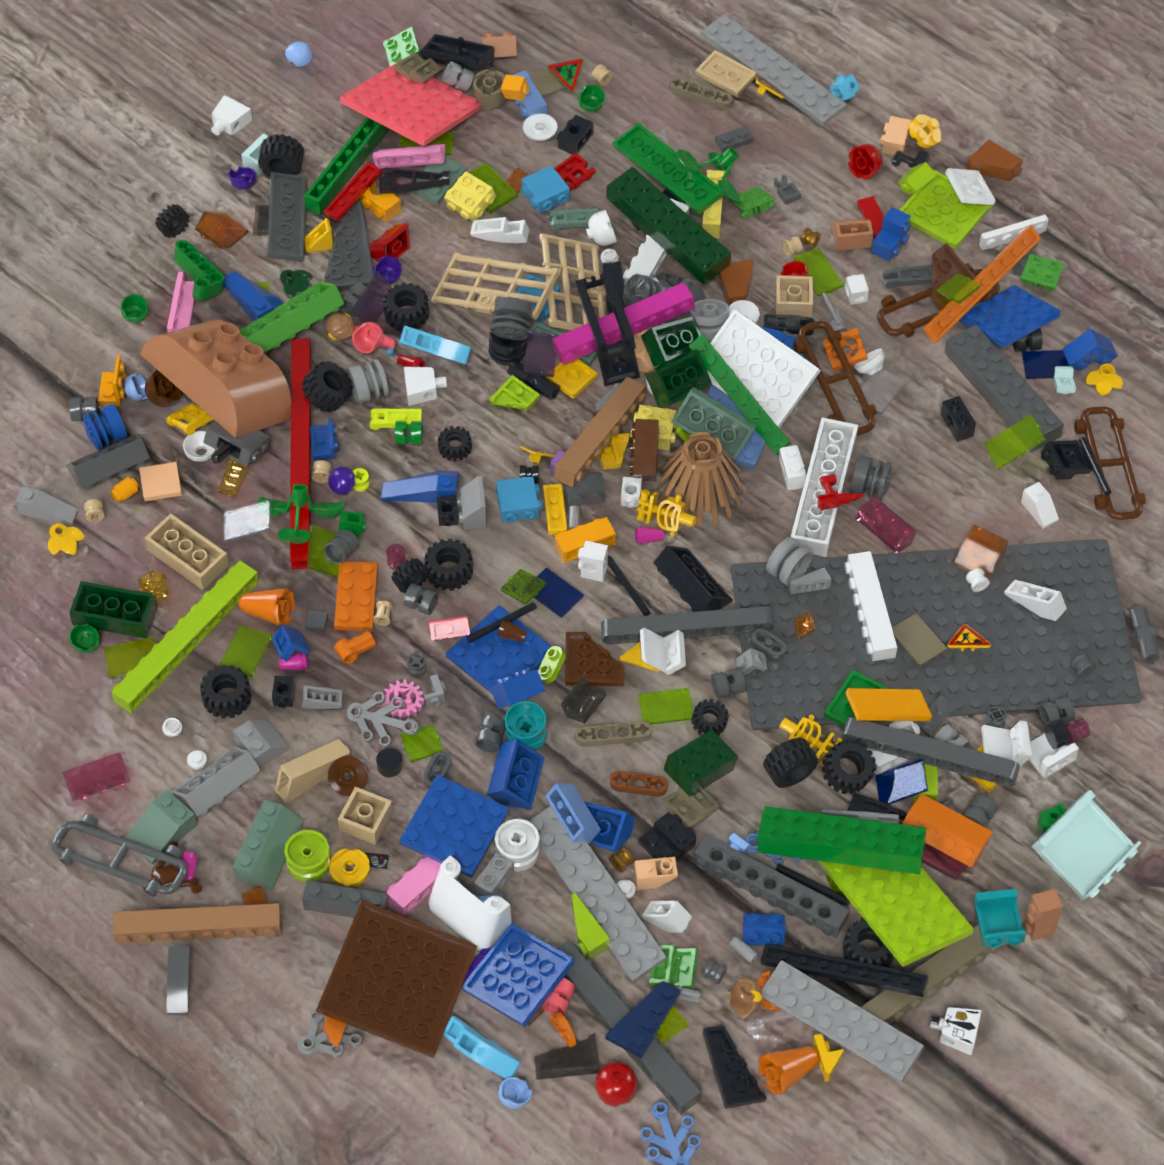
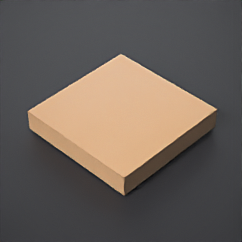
M177 462L139 468L145 502L182 496Z

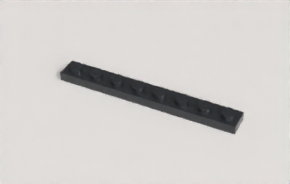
M768 943L765 945L760 960L761 965L775 968L782 960L805 974L924 997L929 980L928 975Z

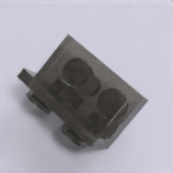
M582 677L563 700L561 706L567 718L586 723L607 695L605 690L590 686L587 679Z

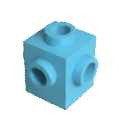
M852 74L838 76L835 79L836 82L829 87L832 94L842 101L853 98L860 89L857 80Z

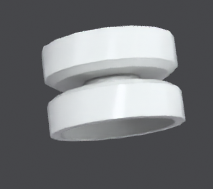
M513 819L506 821L496 831L495 853L497 852L513 861L514 871L516 872L531 868L537 862L540 853L538 830L532 823L526 820Z

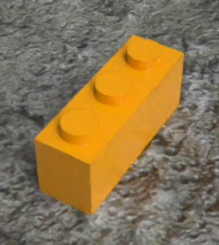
M607 517L595 519L593 522L578 525L574 529L562 531L554 535L555 548L563 563L577 559L579 549L584 547L585 541L608 545V547L616 545V533Z

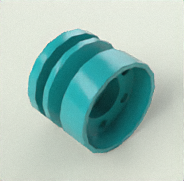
M520 701L513 704L505 715L507 741L517 738L534 751L540 749L547 739L546 714L542 707L530 701Z

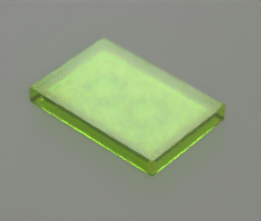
M487 163L469 172L491 186L495 192L496 197L493 203L485 209L489 214L518 198V193Z

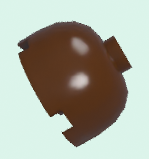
M158 370L152 373L145 382L147 398L159 407L172 405L182 395V391Z

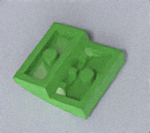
M659 945L668 959L650 972L649 984L658 986L662 981H665L676 987L682 985V988L694 989L698 950L696 948L676 949L674 945Z

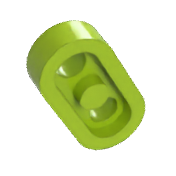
M559 646L549 648L541 662L538 673L543 683L553 682L564 663L566 654Z

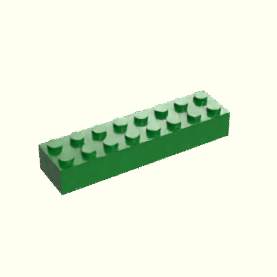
M764 806L758 832V853L920 875L926 845L927 828Z

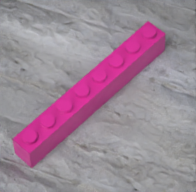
M683 282L625 307L624 311L633 335L695 309L694 297ZM614 312L597 319L606 346L622 341ZM585 324L552 339L554 350L563 365L596 351L589 324Z

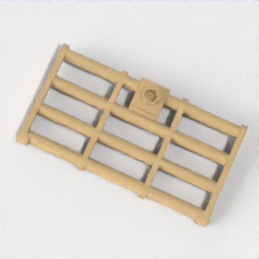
M540 234L539 239L540 243H542L544 261L542 267L560 268L563 293L554 292L553 287L548 296L549 326L574 330L588 324L580 297L571 295L568 274L578 275V280L585 277L591 278V276H595L596 280L601 279L600 274L602 273L600 272L598 255L599 246L548 234ZM549 243L558 245L560 264L551 263ZM565 246L575 249L577 268L567 266ZM582 250L591 251L593 271L584 269ZM545 275L546 283H548L550 275ZM604 285L587 289L589 297L597 299H590L593 307H598L599 318L606 316V302H604L606 290ZM555 299L564 301L566 321L557 320ZM572 303L581 304L583 325L574 323Z
M455 252L432 296L431 303L461 306L465 309L473 308L476 312L492 314L495 301L498 298L513 297L537 303L532 313V320H537L561 270L556 267H539L527 265L526 263L520 264L493 260V258L467 256ZM458 261L484 265L481 272L455 269ZM490 267L518 270L515 277L488 274ZM524 272L551 276L548 283L521 279ZM451 275L477 279L474 286L448 282ZM484 280L511 284L508 291L481 287ZM517 286L544 289L541 297L514 293ZM444 289L470 293L467 300L441 296ZM480 294L477 302H475L474 299L476 295Z

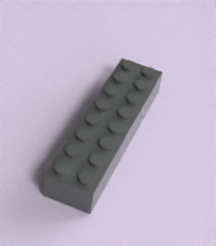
M977 325L946 340L944 352L946 356L1031 453L1044 447L1047 442L1055 441L1061 437L1064 423Z

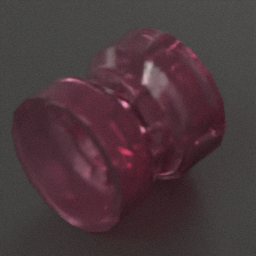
M393 544L387 548V564L390 569L395 570L396 567H400L401 563H405V549L402 545Z
M1083 718L1076 720L1073 724H1066L1071 744L1078 741V738L1090 736L1089 726Z

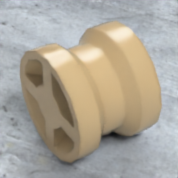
M600 64L592 71V78L598 80L601 86H605L612 80L613 73L607 70L606 66Z
M793 236L791 240L782 241V248L787 257H792L794 253H801L803 251L802 243L797 236Z
M323 460L314 462L312 480L317 483H327L331 464Z
M92 499L84 503L85 516L88 522L95 523L104 519L103 504L100 500Z

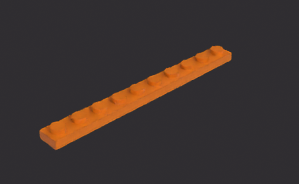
M1032 225L1027 226L923 328L933 343L937 342L1041 240Z

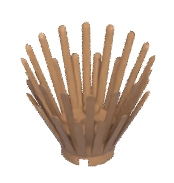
M698 432L689 436V440L685 441L684 445L667 458V460H670L660 470L664 472L660 476L662 479L657 486V491L661 489L677 468L660 497L659 503L664 501L666 496L670 495L681 474V479L673 497L676 498L677 495H681L683 498L688 484L684 502L686 503L684 513L688 514V509L690 511L695 510L698 492L696 522L698 527L702 526L703 496H705V511L709 512L711 510L713 524H718L714 484L720 506L722 508L725 507L728 518L732 516L721 475L738 507L741 505L726 469L739 491L744 494L741 487V479L737 472L739 474H742V472L734 463L736 460L722 447L720 440L717 437L715 440L708 432Z

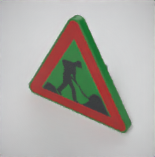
M579 58L549 64L547 69L570 93H574L584 60Z

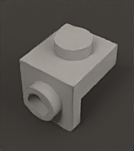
M752 648L735 659L736 668L740 669L743 677L755 669L767 670L765 654Z
M438 674L430 676V684L433 693L424 696L426 708L438 707L445 703L444 692H446L444 681L439 680Z

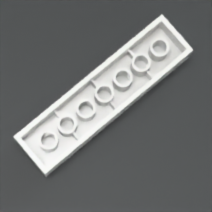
M821 418L791 533V538L800 544L799 548L805 547L813 555L827 557L839 507L826 510L818 508V496L826 494V491L821 486L820 477L835 474L837 483L831 487L833 491H838V494L843 493L857 438L858 425Z

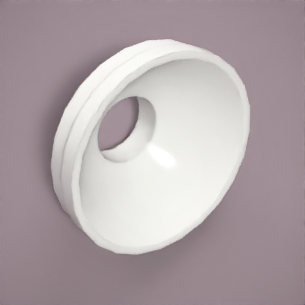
M739 300L729 306V316L735 309L757 324L760 312L754 303Z
M882 348L869 352L867 360L854 365L855 370L858 373L873 375L883 367L885 353Z
M196 431L193 435H188L185 438L183 449L189 459L203 462L211 459L212 454L217 451L203 443L206 431ZM199 449L207 451L204 455L196 454Z

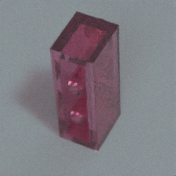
M876 497L861 505L856 517L861 524L896 553L910 546L917 532Z
M121 753L63 772L72 801L82 800L89 795L102 793L107 789L120 787L130 782Z

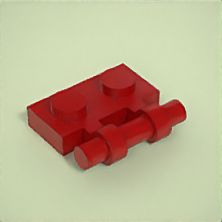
M574 153L554 168L565 183L569 182L567 186L570 188V191L579 188L581 183L590 180L592 175L596 173L594 168L586 169L588 162L577 153ZM578 173L581 175L578 178L574 177Z

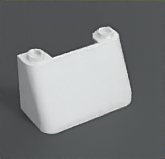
M450 855L443 861L438 871L428 901L429 908L432 913L467 942L477 945V950L492 948L512 923L510 904L499 896H492L484 903L460 884V881L457 879L461 872L460 864Z

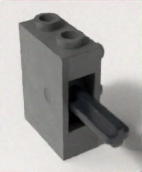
M215 421L207 427L203 443L217 450L211 456L213 463H220L226 457H230L248 467L252 462H256L260 455L268 451L270 436L258 430L235 438Z

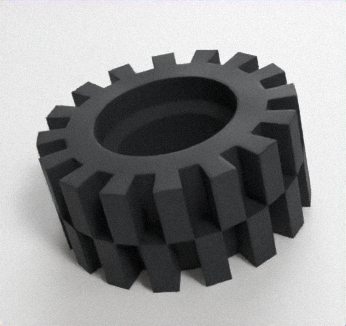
M178 204L167 206V209H162L163 212L158 214L159 217H156V227L168 238H171V236L174 238L176 234L180 235V232H184V227H188L187 223L190 222L189 215Z
M450 426V430L445 428L444 432L441 431L440 436H438L439 453L442 454L443 458L447 457L449 461L453 458V462L457 461L456 458H459L460 461L463 460V456L467 458L472 449L471 435L463 427L460 430V426H456V429ZM455 440L462 442V444L457 447H452L448 445L449 442Z
M412 558L410 561L406 560L404 564L401 563L400 567H396V571H393L391 578L399 591L406 593L412 583L422 586V582H426L429 572L419 559Z
M705 699L703 703L700 701L692 715L691 722L692 725L694 724V730L698 729V734L702 732L705 734L710 730H713L718 736L720 732L723 733L729 719V715H727L728 710H724V704L720 706V701L718 700L716 703H713L714 699H710L709 702ZM707 713L713 714L717 717V722L709 723L703 719V715Z

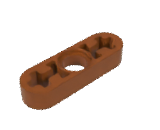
M616 771L610 776V787L616 792L656 797L664 796L667 793L668 782L661 776ZM618 779H621L620 784H616ZM641 780L644 782V786L637 788L633 783ZM657 784H661L660 789H656Z

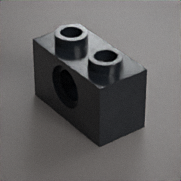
M575 115L572 120L567 122L564 130L558 133V148L572 155L574 153L578 154L593 135V122Z
M960 396L943 401L940 415L956 442L974 437L976 422Z

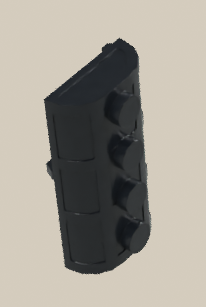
M434 34L421 49L419 56L424 60L431 58L433 61L442 64L454 62L460 65L461 68L480 72L486 70L491 64L494 57V46L467 41L461 36L457 39Z

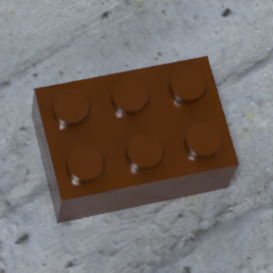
M636 419V424H632V439H635V443L631 442V457H634V461H630V475H633V478H642V481L656 482L659 420Z

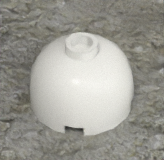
M606 210L593 214L588 221L589 228L586 229L588 238H593L594 242L599 246H609L617 243Z

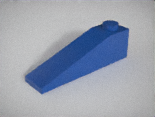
M235 271L224 276L223 286L253 322L283 304L278 297Z
M440 470L384 482L381 500L437 503L436 497L454 495L457 499L459 471Z
M584 801L601 829L591 842L599 848L616 852L630 838L636 818L624 811Z

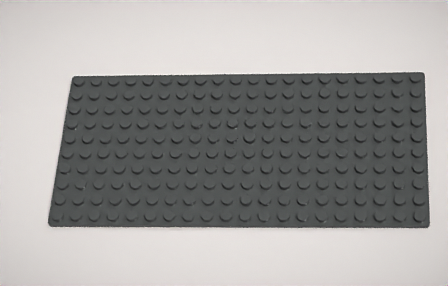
M1106 539L872 555L891 627L917 613L947 647V651L921 667L917 665L896 639V658L872 661L871 654H868L866 649L867 638H863L862 621L859 622L858 605L855 606L853 602L854 591L850 590L849 587L850 576L845 572L844 563L847 562L848 556L812 559L804 575L825 567L831 577L830 588L790 594V587L780 582L779 577H773L766 571L767 562L731 565L736 609L763 606L772 608L774 629L769 632L784 641L787 646L786 655L782 659H772L765 654L767 670L755 669L748 675H745L751 727L753 730L781 729L779 726L784 718L798 725L803 717L809 719L808 717L811 714L815 717L813 721L817 722L820 726L837 725V723L825 718L824 712L852 670L886 686L887 689H920L928 708L940 695H943L956 707L948 717L987 714L988 710L994 706L1002 707L1006 713L1039 710L1041 704L1054 703L1055 700L1063 697H1068L1074 708L1140 703L1142 700L1110 549ZM981 568L984 571V577L988 578L990 584L982 591L973 592L971 583H968L966 580V575L974 569ZM1014 580L1061 592L1067 609L1056 621L1036 615L1006 596L1004 591ZM967 624L991 644V647L975 648L973 652L971 648H964L962 652L961 648H948V643L962 625ZM752 633L739 634L742 654L750 648L760 651L751 642ZM1086 653L1090 657V662L1095 664L1096 669L1089 676L1080 678L1077 674L1078 670L1072 667L1071 662L1077 656Z

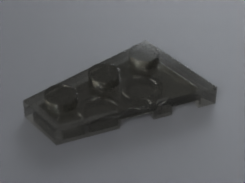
M595 1033L589 1035L588 1039L579 1042L576 1040L577 1045L571 1048L569 1046L562 1049L556 1048L534 1057L536 1080L598 1074L600 1066Z

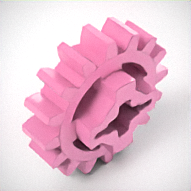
M404 679L403 683L400 684L396 680V685L390 683L389 689H384L386 701L382 704V707L390 703L392 696H398L404 700V706L401 709H396L389 713L392 714V718L399 716V720H402L403 717L410 719V715L416 717L417 711H422L424 693L420 691L419 685L414 687L413 681L407 684V681ZM400 700L395 701V706H398Z

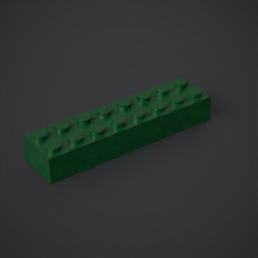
M633 166L607 185L606 198L704 285L730 265L731 252Z

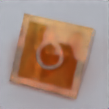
M208 211L203 212L195 228L202 238L212 241L213 246L219 249L231 248L249 232L248 229L225 213Z
M974 524L966 536L954 564L969 572L981 568L984 571V577H987L989 580L1006 554L1008 540Z

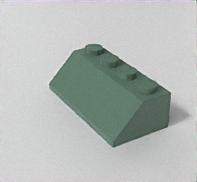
M694 387L689 391L671 421L690 434L708 432L715 440L717 437L722 447L735 460L757 426Z
M264 799L232 866L234 878L273 890L286 862L285 844L293 834L301 830L304 821L284 805Z

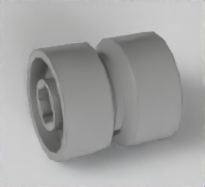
M450 62L443 73L442 81L450 86L455 85V88L465 92L472 83L474 72L467 68L461 69L460 65Z
M950 724L942 727L934 737L935 740L969 748L970 741L962 734L957 735L958 731Z

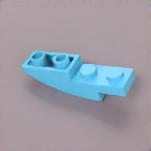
M405 325L399 343L466 365L472 347Z
M451 1017L443 1035L454 1043L453 1046L504 1078L514 1077L522 1063L493 1040L484 1038L458 1017Z

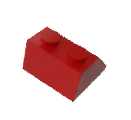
M407 223L394 225L389 230H386L381 237L374 240L369 246L370 257L376 262H379L384 256H392L397 259L410 249L409 225Z

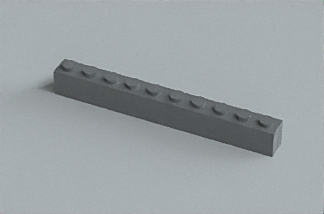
M567 940L556 948L575 960L574 965L564 978L575 985L574 992L609 1032L632 1008L629 1004L625 1005L616 989L612 990L609 987L604 975H599L596 972L594 964L582 956L580 948ZM657 1036L653 1039L643 1058L625 1050L680 1115L701 1100L702 1090L699 1084L688 1077V1073L682 1065L678 1066L674 1061L672 1053L669 1050H664Z

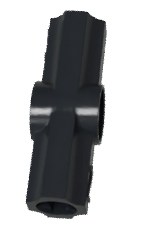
M513 360L507 369V374L515 376L549 400H554L560 391V386L547 379L538 368L531 369L518 360Z

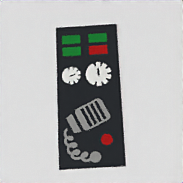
M364 852L369 859L370 867L387 869L389 855Z

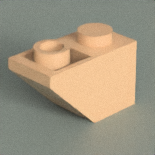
M675 857L635 861L636 890L655 889L677 878Z

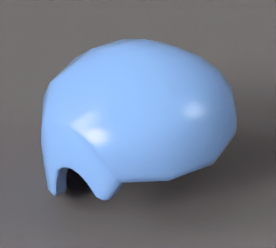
M295 41L285 51L288 62H293L296 67L307 65L313 58L311 49L305 42Z
M134 373L127 376L124 381L125 393L133 401L147 399L144 377Z
M516 1077L506 1078L500 1084L498 1090L501 1103L510 1109H520L530 1101L533 1093L532 1089L528 1088L525 1080H520Z

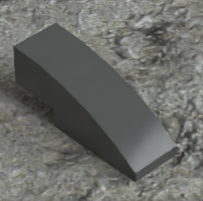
M189 946L168 947L167 1014H188L191 982V950Z

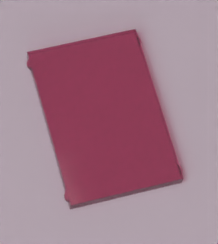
M926 843L922 863L955 881L969 867Z

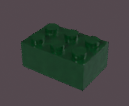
M692 316L652 327L642 334L641 338L653 367H656L686 351H690L689 345L701 335L695 317Z
M698 349L686 351L644 373L658 407L670 406L688 395L693 387L700 390L712 383Z
M710 730L669 754L664 771L690 797L732 772L738 755L713 730Z

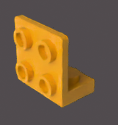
M116 355L114 372H102L98 397L99 406H105L113 403L114 406H121L122 399H125L124 381L127 373H124L125 362H122L121 355Z

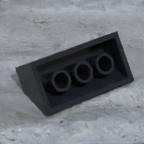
M666 546L653 562L657 567V571L668 579L669 585L680 593V598L692 607V612L720 610L733 601L688 548Z

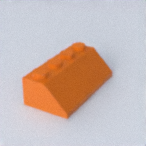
M924 794L920 795L902 825L927 828V844L971 868L976 867L994 833Z

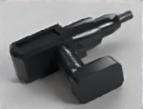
M897 150L892 160V165L898 166L901 161L909 164L908 167L913 168L924 162L928 163L930 154L927 151L919 150L914 159Z

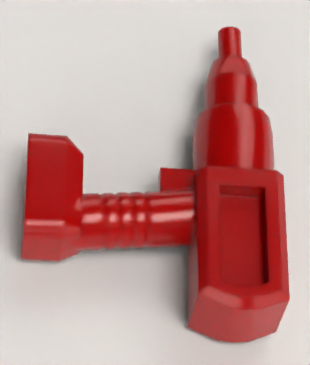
M835 474L820 477L821 486L826 491V494L818 496L817 505L820 510L838 508L839 505L848 504L850 501L864 497V494H838V491H833L831 486L837 483Z

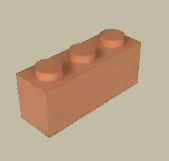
M1055 889L1031 896L1023 923V930H1026V935L1029 934L1031 941L1055 934L1063 908Z

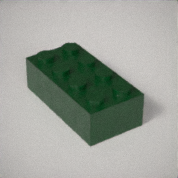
M81 581L69 614L74 626L89 624L97 630L147 639L158 605L155 594Z

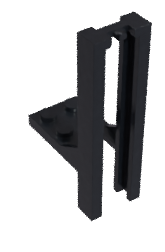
M610 272L600 274L601 279L596 280L595 276H591V282H587L586 278L575 281L592 332L604 386L623 382L627 376L632 379L640 378L634 348H636L634 336ZM601 285L605 287L622 337V342L607 346L587 289Z

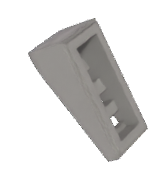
M825 567L791 580L789 592L790 594L828 589L830 588L831 577Z
M304 685L301 693V708L341 709L343 690ZM332 696H336L335 702L332 701Z

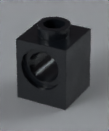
M455 495L436 497L439 526L458 525Z
M274 677L272 690L273 706L280 708L293 707L296 689L294 677Z

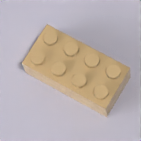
M171 513L145 537L147 551L202 590L210 585L229 566L225 551Z

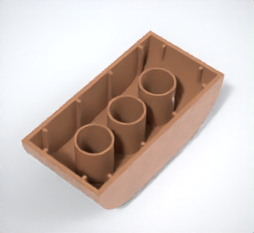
M213 319L150 338L143 346L140 355L233 437L237 438L290 420L291 395L282 371L276 363L264 354L263 349L259 345L251 343L240 334L239 328L234 324Z

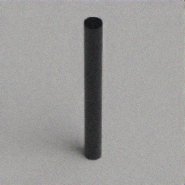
M1081 437L1079 443L1104 494L1110 495L1112 491L1086 438Z
M608 556V566L642 614L648 616L651 613L613 558Z
M532 602L466 636V639L469 643H472L499 629L502 621L512 622L537 609V607Z
M778 864L775 871L847 907L851 903L846 896L781 864Z

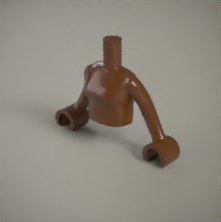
M171 841L168 844V847L169 845H174L178 847L176 841ZM159 860L152 869V879L149 881L155 880L163 886H170L178 875V871L171 864L162 868L166 862ZM196 877L191 878L189 881H183L180 886L190 887L193 893H200L202 891V885L199 884V880Z

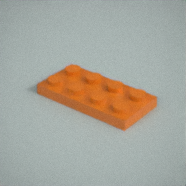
M343 562L339 564L334 630L373 631L378 562Z

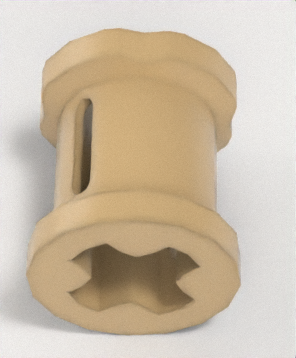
M378 601L376 603L377 613L373 621L379 626H387L391 621L389 616L393 610V605L388 601Z

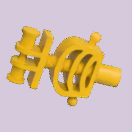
M641 490V498L638 499V503L641 505L637 506V520H646V524H650L654 521L656 513L659 527L670 531L671 537H674L675 532L682 528V524L690 527L695 526L697 517L684 513L686 503L680 501L682 499L681 495H677L676 498L668 497L657 506L658 493L654 492L650 495L649 490Z
M812 714L809 715V719L803 717L798 725L784 718L779 728L791 734L788 740L804 738L810 744L809 746L812 750L815 747L819 749L816 754L818 761L821 756L825 757L834 745L843 741L841 738H836V742L832 744L831 742L835 735L832 732L824 743L819 741L821 726L813 721L815 717ZM806 727L809 728V732H808V733L805 732ZM813 730H815L817 733V737L815 738L814 736H812Z

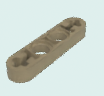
M675 77L670 81V91L676 95L724 110L732 106L733 97L727 92L680 77ZM696 89L697 92L691 93L689 90ZM712 94L713 97L707 98L705 95Z
M646 721L584 726L576 730L575 741L581 747L643 742L650 739L652 727ZM640 729H644L645 734H642ZM627 730L629 734L622 737L618 735V731ZM605 731L609 736L607 738H600L598 734ZM585 734L586 739H582L581 735Z

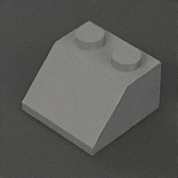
M482 476L476 477L461 487L460 496H457L458 508H462V511L458 512L459 523H463L464 530L486 528Z
M249 720L233 730L235 743L239 748L250 752L259 768L290 750V747L268 720Z

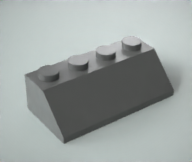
M132 435L121 442L109 445V447L66 464L78 487L87 490L94 487L95 483L100 480L105 482L112 479V475L116 473L123 474L128 472L129 467L144 465L146 460L150 459V456L142 438Z

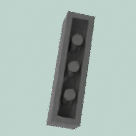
M308 880L302 897L304 910L350 918L355 917L361 900L388 910L389 906L388 895L385 893Z

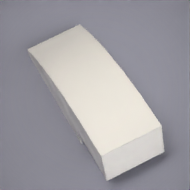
M506 217L474 220L470 234L472 237L493 242L527 243L529 227L525 220L508 222Z

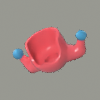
M365 322L361 326L356 325L354 327L352 342L358 351L367 354L379 347L388 348L386 350L387 355L392 356L394 354L396 340L385 335L380 325L374 322Z

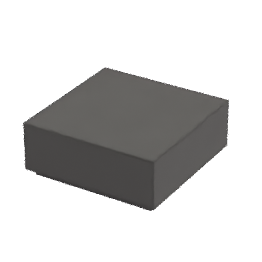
M308 610L305 629L325 632L328 613Z

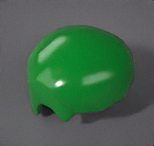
M593 84L584 86L578 97L579 105L585 111L592 113L600 110L605 101L603 89Z
M131 294L122 300L121 314L126 321L138 323L146 318L148 307L145 298L140 295Z
M89 624L75 625L69 633V641L72 648L77 652L89 653L98 647L100 635L97 629Z

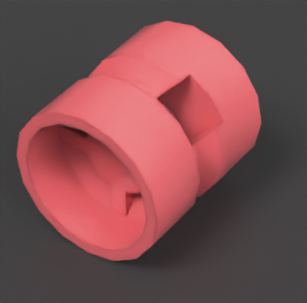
M563 978L541 1008L550 1014L558 1011L564 1015L569 1005L568 1000L572 998L575 991V985Z

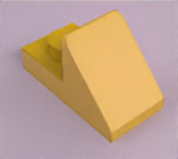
M821 1033L814 1035L812 1044L819 1054L818 1063L824 1081L827 1082L841 1062L844 1049L830 1052L829 1043L827 1040L824 1041Z

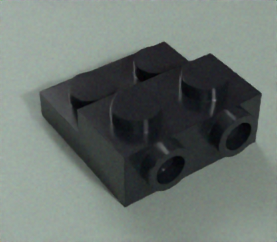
M1077 440L1047 442L1041 450V458L1047 462L1049 473L1054 475L1056 480L1072 479L1075 474H1090L1092 471L1091 465Z
M668 812L654 823L651 830L638 839V843L654 859L675 857L677 861L695 847L696 834L691 828L688 827L686 829L682 825V820L677 814L671 815Z

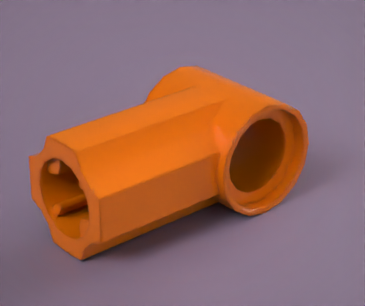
M368 631L350 640L347 638L341 639L334 645L335 651L344 664L354 662L358 655L376 647L373 636Z

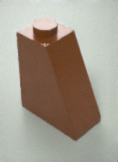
M989 139L968 159L966 170H979L983 176L1011 181L1022 172L1023 160Z
M753 259L730 263L726 269L717 275L728 306L739 300L747 301L753 272Z

